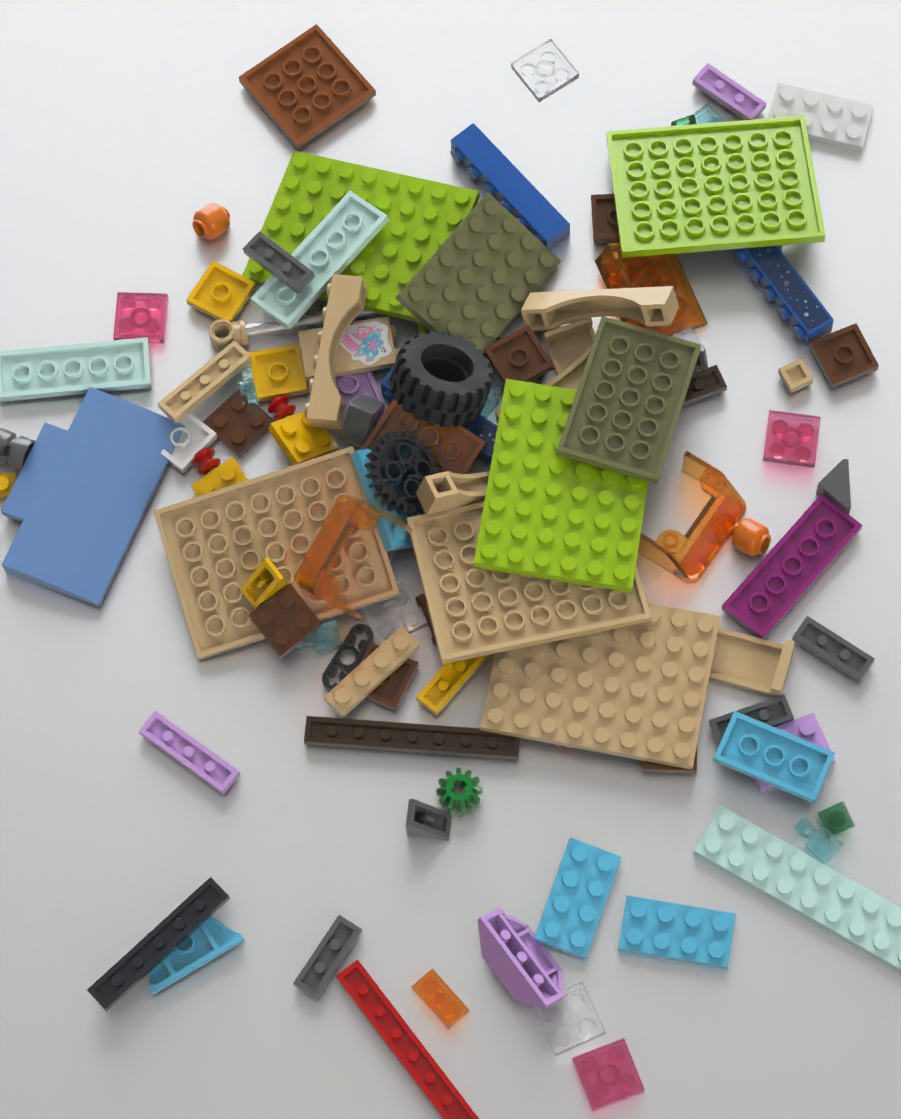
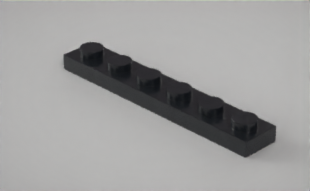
M210 877L87 989L88 993L107 1012L230 899L229 895Z

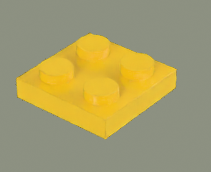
M212 261L186 301L188 305L216 320L225 319L233 322L255 290L256 282Z
M299 344L249 353L252 357V362L250 363L258 402L269 401L279 395L291 397L308 393Z

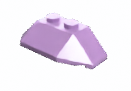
M500 908L478 919L482 958L514 1001L544 1009L565 996L562 969L544 945L533 940L535 934L528 925L513 916L505 914V911Z

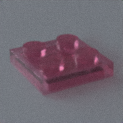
M117 292L113 339L124 340L148 337L149 343L165 344L168 294Z
M769 410L763 461L814 468L821 417Z
M624 1038L572 1058L592 1112L645 1092Z

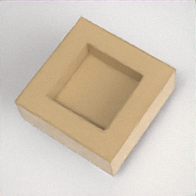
M802 358L778 370V374L789 393L812 384L814 380Z

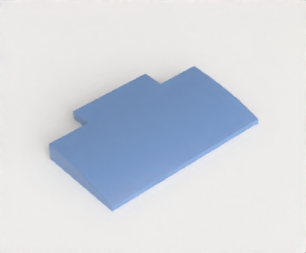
M89 387L69 430L44 423L1 509V513L4 516L22 522L1 564L5 572L100 607L169 464L168 459L161 452L164 449L172 455L175 445L170 440V434L174 429L178 427L185 428V426L180 423L175 424L171 419L91 387ZM178 430L173 434V440L176 443L183 432L182 430Z

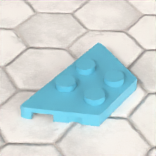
M210 917L149 973V990L152 996L245 941L243 936L224 926L217 919Z

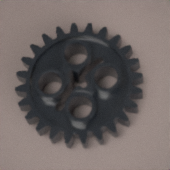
M400 430L390 431L375 439L376 443L369 447L372 452L366 454V457L371 462L364 464V467L370 469V473L365 475L366 478L372 479V483L368 487L377 490L374 493V498L382 497L380 505L389 503L388 509L390 512L396 509L398 515L406 513L408 516L424 510L416 492L424 477L440 471V468L434 467L433 463L438 459L430 457L432 448L425 450V440L417 442V434L410 436L409 431L401 433Z

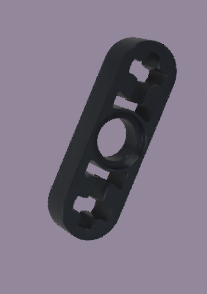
M357 624L353 626L322 675L323 687L327 692H330L338 684L330 685L328 679L329 677L334 678L337 675L338 668L335 666L337 665L342 670L338 676L339 682H341L359 665L369 643L374 641L373 631L368 625ZM365 632L367 640L362 639L358 644L357 650L354 647L357 643L356 634L361 635ZM344 653L354 654L356 657L355 661L350 665L343 664L340 658Z

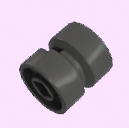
M0 428V463L6 464L8 462L10 467L21 471L35 440L24 436L17 438L16 433Z

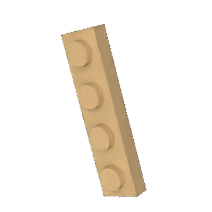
M234 340L158 402L159 409L177 424L252 362L251 355Z
M401 626L324 696V700L344 718L420 648V644Z

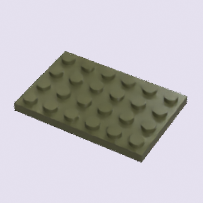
M487 192L395 299L430 331H436L439 334L441 332H448L449 335L455 337L456 335L461 336L466 342L471 341L475 344V348L481 349L485 353L484 348L491 345L522 309L530 292H536L560 264L561 260Z
M602 316L556 454L658 484L702 345Z

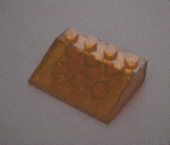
M620 243L608 244L596 258L595 263L607 289L674 287L679 309L671 325L645 326L638 321L620 317L622 322L667 335H673L689 328L695 330L708 324L676 254L622 258Z

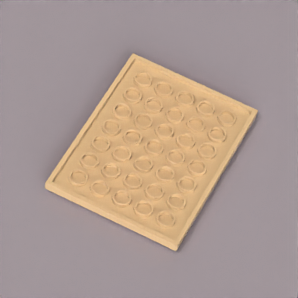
M353 446L153 511L198 660L266 639L248 616L255 609L240 590L266 558L270 559L288 584L291 583L320 621L400 595L388 554L384 549L351 456L355 452Z
M484 502L429 515L422 514L406 518L442 664L651 622V614L637 565L632 593L473 567Z
M647 603L651 614V622L495 653L480 730L693 770L721 616Z

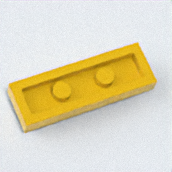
M488 655L444 664L416 696V700L438 716L485 662Z

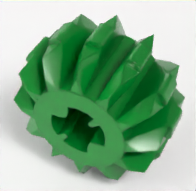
M459 767L456 768V775L447 770V779L440 778L438 780L441 787L436 789V794L442 796L439 799L440 805L448 804L447 811L449 813L456 807L458 814L461 815L463 807H466L468 811H472V803H480L478 795L482 793V787L477 786L480 782L478 777L471 778V770H467L464 775L461 774V768ZM460 787V790L464 788V794L459 795V792L455 794V788Z

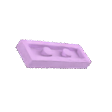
M709 63L692 80V85L743 120L757 119L766 108L767 103Z

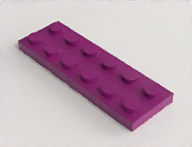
M820 494L723 603L721 609L755 636L765 639L862 529V524L823 494Z

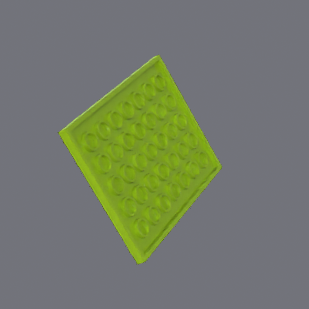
M805 116L606 131L622 258L825 242V230Z
M294 150L260 232L289 254H292L349 191H352L386 214L389 221L340 275L362 276L368 286L364 310L421 323L395 298L475 207L480 198L479 191ZM249 258L242 276L256 282V285L262 286L272 274ZM327 289L318 299L328 301Z
M506 379L473 567L632 593L648 481L556 454L577 390Z

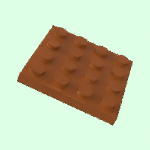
M317 24L238 77L241 85L297 149L376 96V90Z
M394 398L360 450L370 449V445L376 443L375 439L390 431L400 430L401 433L409 431L410 436L417 434V442L426 441L425 450L432 448L430 457L438 459L433 464L434 467L440 468V471L435 474L446 471L468 474L488 443L462 426L454 427V425H450L449 427H441L439 424L429 425L427 421L422 419L419 421L414 418L413 414L406 413L402 409V404L398 405ZM421 511L420 515L426 514L425 511Z

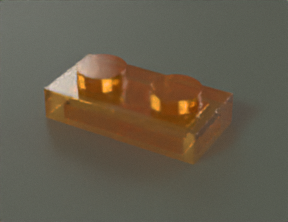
M433 969L411 986L412 990L448 1030L469 1012L465 1004Z

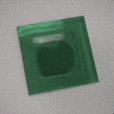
M844 801L817 813L828 838L855 826Z

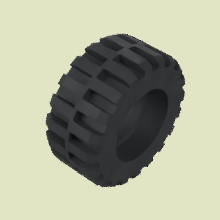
M429 331L425 335L420 333L405 341L398 352L390 377L391 392L398 405L402 404V409L408 414H413L414 418L419 421L422 419L427 421L429 425L439 424L441 427H449L450 425H454V427L461 426L464 423L467 424L473 421L483 411L494 379L491 363L488 358H485V353L481 349L475 348L474 343L471 341L466 342L461 336L456 335L455 337L449 335L448 332H441L439 334L436 331ZM436 377L443 378V379H445V380H447V381L440 380V379H438V378H436Z

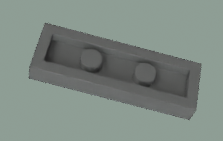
M260 231L242 248L244 254L297 294L315 277L311 269Z
M809 616L804 619L792 637L793 641L859 683L875 660V658Z
M785 694L737 710L741 714L772 727H777L794 720ZM734 712L709 720V726L718 747Z
M338 915L293 982V985L317 1000L362 933V929Z

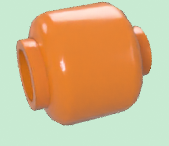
M216 203L207 204L195 212L192 223L193 229L199 237L213 240L229 229L230 214L223 206Z
M745 518L740 523H735L731 529L732 545L735 549L749 556L765 553L771 543L769 529L751 518Z

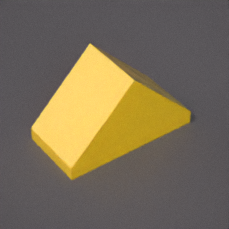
M266 558L240 590L256 610L288 585V583L270 559Z

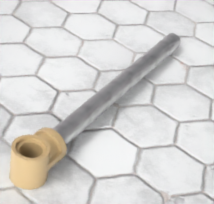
M363 310L352 322L388 315ZM322 312L302 315L290 330L276 320L245 325L244 320L230 322L225 319H219L210 325L209 336L213 349L220 352L234 340L240 346L249 345V339L323 327L324 322L322 320ZM221 334L228 335L225 338H218V336Z

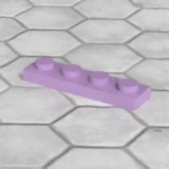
M154 711L139 730L141 736L223 795L240 775L236 768L157 711Z

